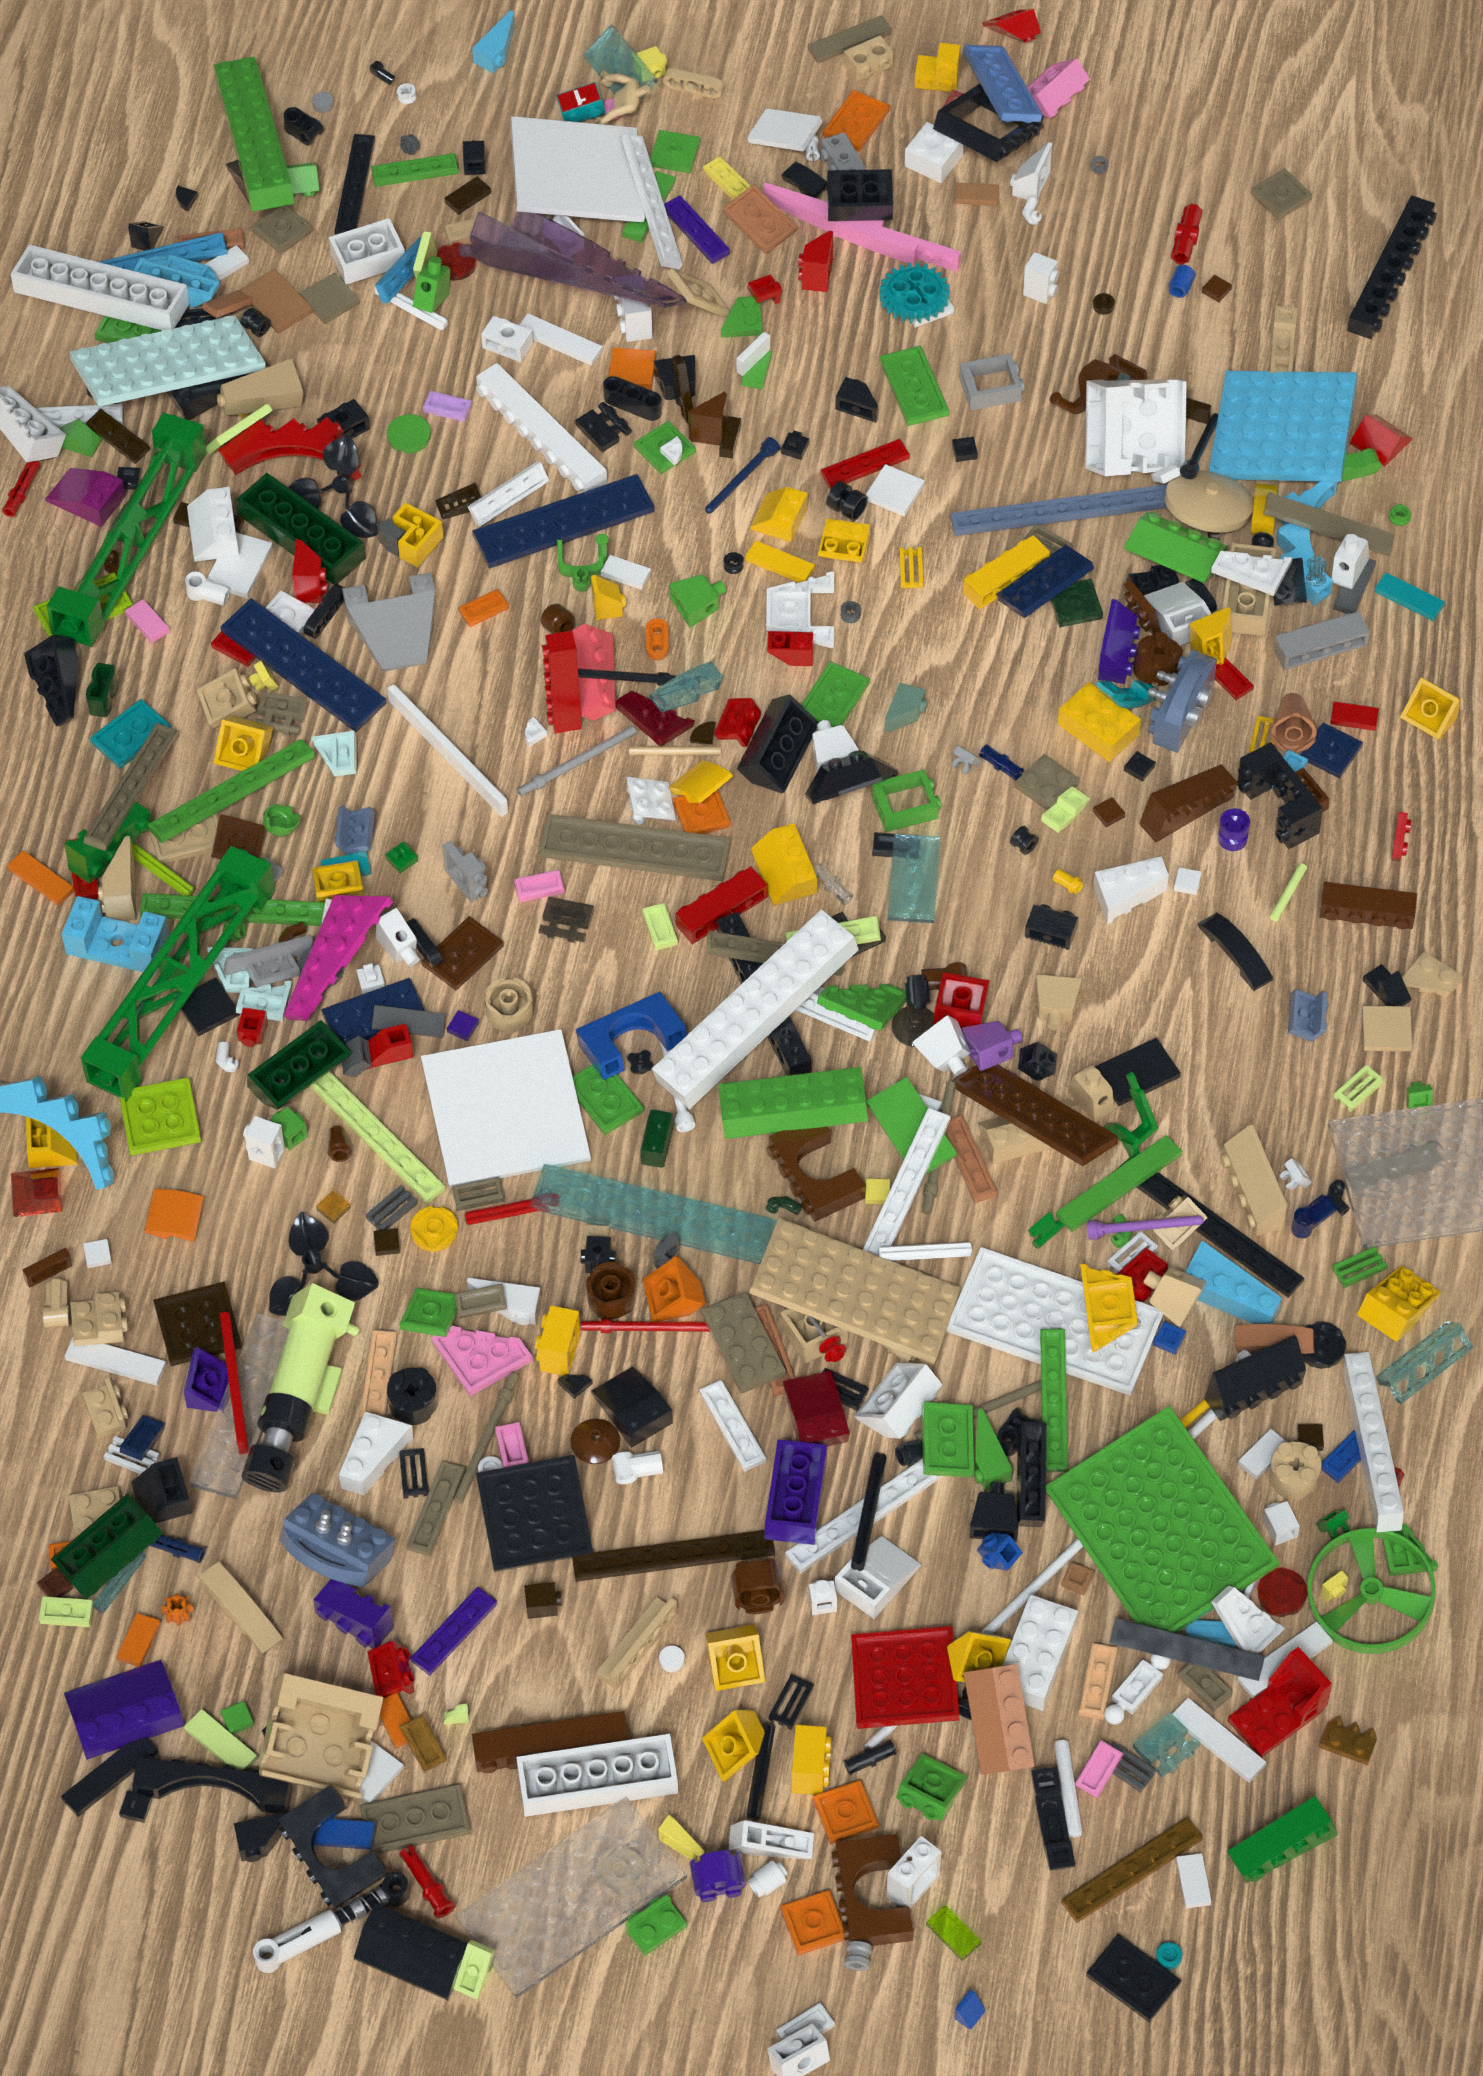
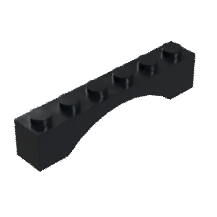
M154 1756L138 1757L132 1782L133 1792L149 1795L155 1799H161L170 1793L197 1786L223 1788L242 1795L261 1812L272 1814L283 1812L287 1814L292 1791V1783L260 1776L259 1770L256 1769L243 1771L236 1770L232 1766L211 1767L209 1764L202 1762L188 1764L179 1759L164 1761Z

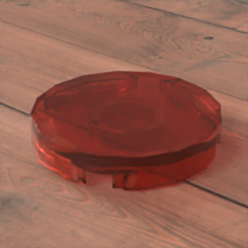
M453 243V245L447 246L446 244L437 250L436 257L441 258V265L450 269V280H462L474 273L477 267L476 255L474 250L468 245Z
M1275 1568L1259 1581L1257 1587L1259 1604L1270 1615L1277 1617L1295 1615L1305 1605L1308 1596L1307 1585L1304 1579L1295 1571L1287 1568Z

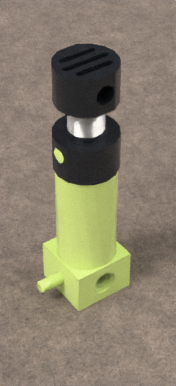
M311 1283L292 1296L283 1326L288 1328L289 1332L257 1422L258 1428L265 1433L262 1445L256 1444L251 1446L241 1474L242 1479L246 1483L263 1491L280 1493L287 1489L295 1465V1459L288 1453L291 1442H299L305 1438L313 1413V1406L335 1339L346 1332L353 1336L359 1333V1327L349 1323L355 1302L314 1283Z

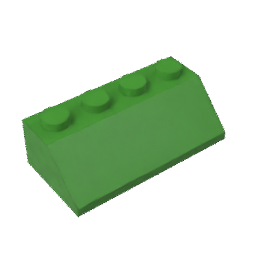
M1146 512L1136 523L1124 549L1206 583L1215 575L1211 573V570L1220 551H1226L1228 546L1222 544L1216 538H1208L1201 535L1197 530L1184 528L1176 521L1163 519L1157 513Z

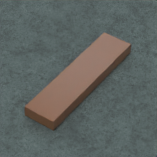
M963 1115L951 1117L946 1137L957 1152V1156L954 1159L974 1203L996 1197L997 1190Z
M768 1305L754 1307L786 1370L785 1377L772 1381L769 1384L774 1397L784 1395L785 1391L782 1382L795 1379Z

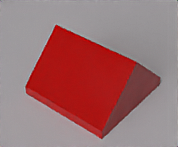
M1365 414L1350 440V444L1360 451L1374 449L1381 465L1385 467L1412 441V437L1378 415Z

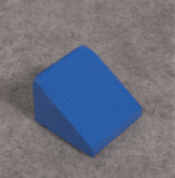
M969 1990L955 2008V2020L968 2029H972L985 2012L983 2004L974 1991Z

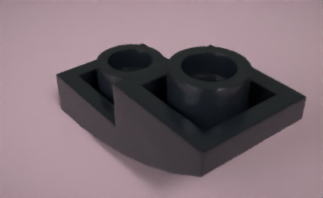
M797 161L781 174L785 182L797 186L802 194L813 198L820 195L827 187L825 179Z
M1163 565L1151 566L1149 572L1129 574L1126 579L1127 581L1131 580L1143 595L1179 583L1175 570Z

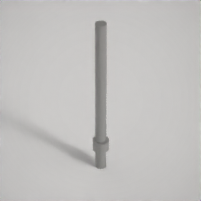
M630 726L545 774H538L532 777L530 782L517 788L518 794L522 797L535 789L539 790L545 787L547 782L637 734L635 727Z

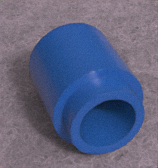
M1179 265L1175 268L1169 282V292L1174 297L1182 298L1189 293L1196 276L1190 266Z

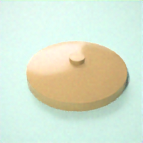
M1199 470L1194 479H1185L1180 475L1168 482L1164 495L1167 508L1177 519L1193 528L1208 532L1223 533L1238 530L1249 522L1253 512V499L1247 489L1234 479L1212 471Z

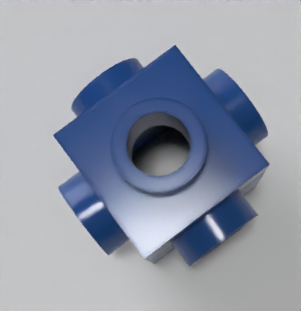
M992 1532L983 1539L982 1544L977 1549L985 1566L990 1569L1006 1571L1023 1554L1013 1538L1006 1533Z

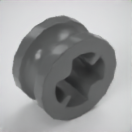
M854 601L843 603L841 606V619L846 623L857 622L861 616V607Z

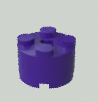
M730 1850L715 1851L701 1855V1861L695 1863V1859L689 1862L694 1892L696 1896L700 1897L701 1902L714 1901L716 1896L726 1894L727 1898L742 1895L741 1889L746 1886L740 1852L736 1851L734 1856L730 1855Z

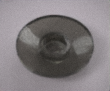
M912 1006L900 1009L892 1019L893 1035L900 1043L915 1047L912 1042L933 1027L934 1013L928 1008L912 1010Z

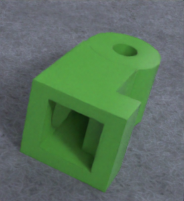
M1365 449L1360 453L1347 454L1346 452L1342 482L1378 472L1381 468V463L1374 449Z

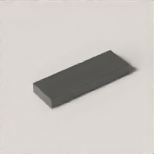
M1368 560L1353 589L1341 586L1333 610L1346 614L1357 611L1375 569L1376 560Z
M374 1005L371 1030L381 1031L385 1028L406 1023L409 1034L442 1038L445 1014Z

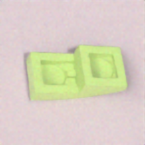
M1072 786L1058 797L1057 803L1042 814L1041 821L1059 833L1078 816L1089 803L1090 798Z

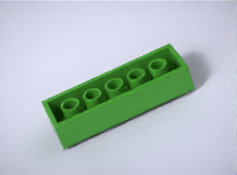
M861 1067L718 1084L725 1139L777 1133L784 1130L819 1128L868 1121Z

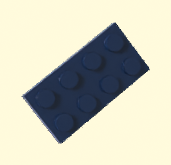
M1064 545L996 595L998 601L1025 618L1081 577H1084L1094 569L1092 561L1069 546Z
M410 977L321 1009L328 1028L344 1045L357 1036L370 1040L380 1032V1030H371L374 1005L419 1011L425 1010Z

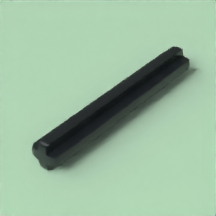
M768 1723L762 1724L765 1734L759 1753L756 1755L746 1813L747 1819L755 1821L759 1820L761 1816L775 1733V1726Z

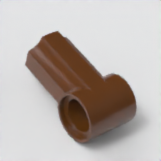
M961 962L951 963L946 968L921 969V975H925V979L928 980L929 990H939L943 972L968 976L967 966Z

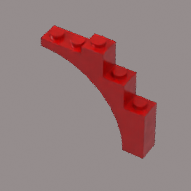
M328 417L310 430H308L304 423L299 424L295 418L276 431L270 424L265 425L260 419L218 449L224 462L237 475L252 465L282 456H306L323 460L325 447L330 442L340 438L343 430L337 422L332 423ZM358 468L353 474L348 475L354 481L362 477Z

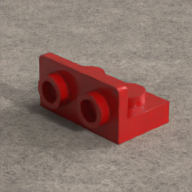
M752 698L728 699L714 732L717 740L737 739L742 747L748 746L761 715V711Z
M1146 1248L1116 1275L1121 1274L1131 1277L1134 1299L1139 1302H1145L1151 1293L1155 1291L1143 1283L1148 1273L1152 1271L1163 1277L1168 1270V1264Z
M392 1640L367 1651L376 1696L386 1698L401 1691L408 1694L415 1692L413 1686L415 1679L409 1666L410 1654L405 1646Z

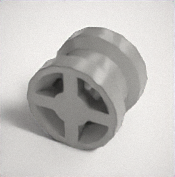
M861 1941L848 1942L846 1946L848 1956L844 1960V1966L856 1971L870 1969L868 1958L872 1954V1946Z

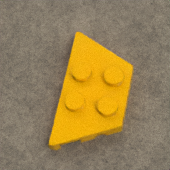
M1080 1264L1091 1350L1096 1352L1138 1326L1132 1278L1121 1274L1115 1275L1111 1271L1104 1269L1102 1271L1094 1270L1086 1264Z

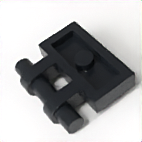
M601 402L598 406L602 411L600 414H597L592 409L576 419L575 424L601 452H604L620 442L619 433L622 432L627 436L631 433L632 429L624 418H620L616 414V410L611 405L608 406L605 402ZM611 420L614 425L610 427L606 422Z

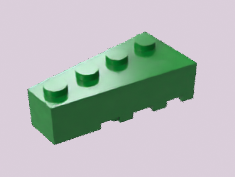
M136 802L106 851L84 844V837L88 832L85 829L78 833L79 838L75 841L69 839L64 843L69 870L89 884L95 878H99L109 866L125 836H130L131 845H133L135 839L149 829L148 824L151 823L150 811Z
M1314 1796L1227 1852L1245 1882H1256L1271 1870L1281 1867L1288 1861L1332 1839L1338 1834L1332 1820L1317 1797Z

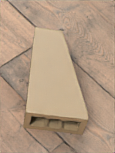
M285 360L222 384L220 394L217 395V403L219 408L222 407L224 415L252 413L266 404H269L272 410L300 407L302 405L303 389L293 360Z

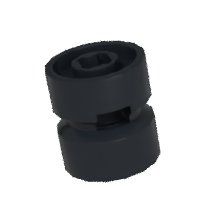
M838 481L830 490L826 505L836 512L842 511L843 516L855 521L865 510L868 496L858 490L852 491L851 486Z

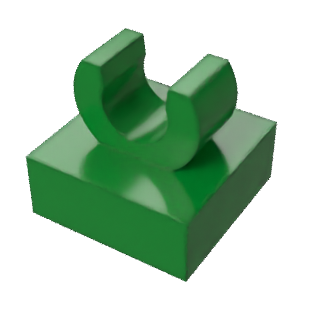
M405 842L400 843L385 854L386 860L400 874L418 862V856Z
M1345 1509L1334 1510L1315 1523L1320 1532H1328L1333 1540L1339 1536L1337 1534L1338 1527L1341 1528L1343 1533L1350 1531L1349 1526L1345 1523L1350 1518Z

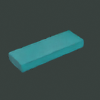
M1389 573L1384 574L1374 591L1433 622L1445 606V601Z

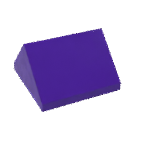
M196 1347L193 1350L183 1391L186 1406L192 1409L224 1412L230 1389L227 1365Z

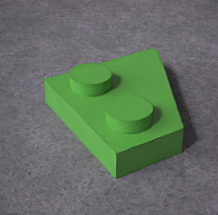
M753 296L738 297L721 328V338L761 335L763 327L760 302L757 303Z
M1402 1524V1530L1392 1531L1414 1543L1427 1558L1432 1571L1438 1570V1563L1435 1560L1432 1561L1425 1552L1423 1544L1413 1536V1532L1406 1524ZM1382 1539L1389 1576L1426 1572L1421 1562L1409 1550L1397 1543Z

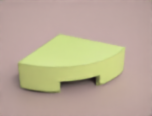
M468 1704L456 1705L453 1711L446 1710L443 1714L444 1724L469 1723Z

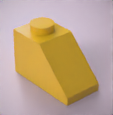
M592 575V603L596 620L623 616L622 607H626L624 593L620 594L619 586L597 575Z

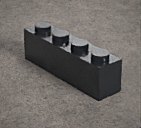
M1022 1421L1018 1427V1526L1042 1527L1045 1522L1047 1425L1045 1422Z

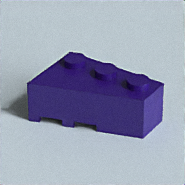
M330 1579L313 1599L315 1613L325 1621L329 1619L335 1623L337 1629L342 1633L353 1635L356 1641L363 1647L367 1648L369 1646L372 1649L379 1647L394 1628L391 1606L384 1603L380 1607L372 1603L374 1601L373 1597L366 1595L365 1598H362L355 1593V1588Z

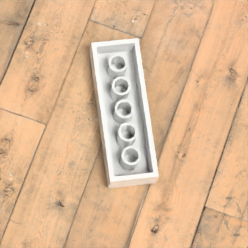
M670 1734L516 1757L525 1817L678 1794V1780Z

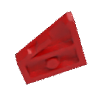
M1399 812L1397 816L1392 861L1400 862L1401 857L1407 854L1408 842H1404L1405 833L1410 834L1412 820L1407 819L1408 813Z

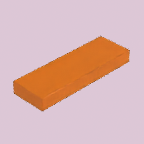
M24 850L7 865L9 871L57 906H60L75 892L72 885Z

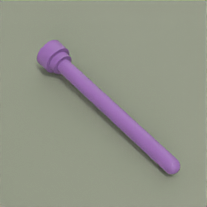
M1201 1215L1111 1224L1092 1220L1087 1222V1233L1089 1240H1097L1109 1233L1201 1225L1204 1222V1218Z

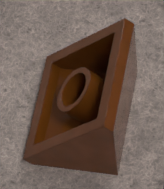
M725 391L688 411L689 439L691 442L720 446L728 417L727 393Z

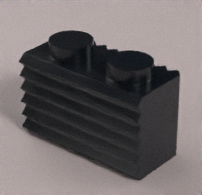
M1033 904L1025 926V938L1069 950L1078 928L1079 917L1069 911L1060 912L1053 910L1048 905L1042 904L1039 906Z

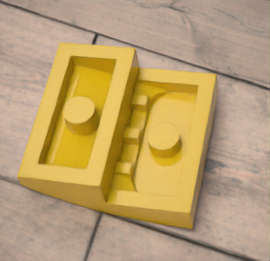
M701 760L671 784L669 789L673 795H684L689 803H701L732 778L733 775L715 763Z

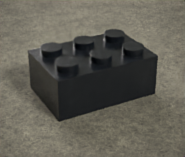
M892 169L827 170L828 221L893 220Z

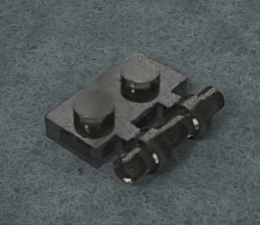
M548 896L542 916L543 921L550 922L549 926L540 924L539 934L547 935V938L555 939V937L564 938L572 943L576 941L585 942L586 933L578 932L579 928L588 930L594 912V905ZM558 924L570 926V929L558 928Z

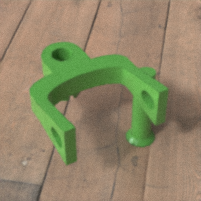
M599 534L595 538L598 544L599 560L594 564L586 566L565 564L563 562L562 540H557L559 573L566 577H572L575 590L579 592L588 590L591 585L590 576L601 574L603 562H606L608 559L607 542L609 538L606 534Z

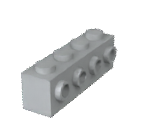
M845 132L821 140L819 153L823 162L826 161L828 170H866Z

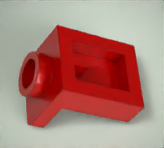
M771 274L748 282L747 289L757 303L771 298L775 304L780 303L782 288L780 283L775 281Z

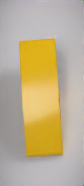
M1255 484L1250 533L1266 532L1273 536L1275 518L1263 513L1267 495L1269 492L1277 494L1278 485Z

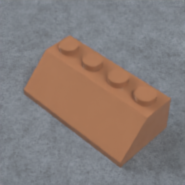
M1009 1664L963 1672L981 1775L1035 1767L1018 1665Z

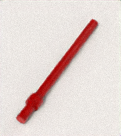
M611 1319L581 1321V1331H601V1333H611V1331L710 1332L705 1322L611 1321Z

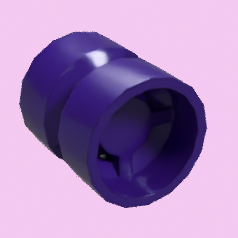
M1233 808L1226 810L1221 815L1218 842L1222 848L1228 851H1239L1246 846L1250 818L1245 811Z

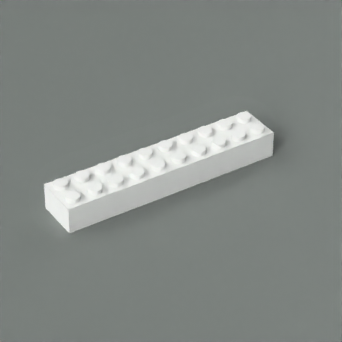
M821 909L652 1068L656 1081L690 1110L858 951L855 937Z

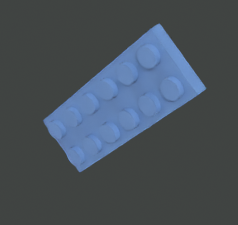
M964 45L963 53L1000 120L1005 122H1041L1042 113L1004 46Z

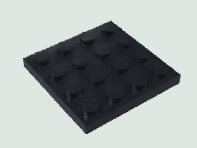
M575 1455L476 1473L494 1572L593 1553Z

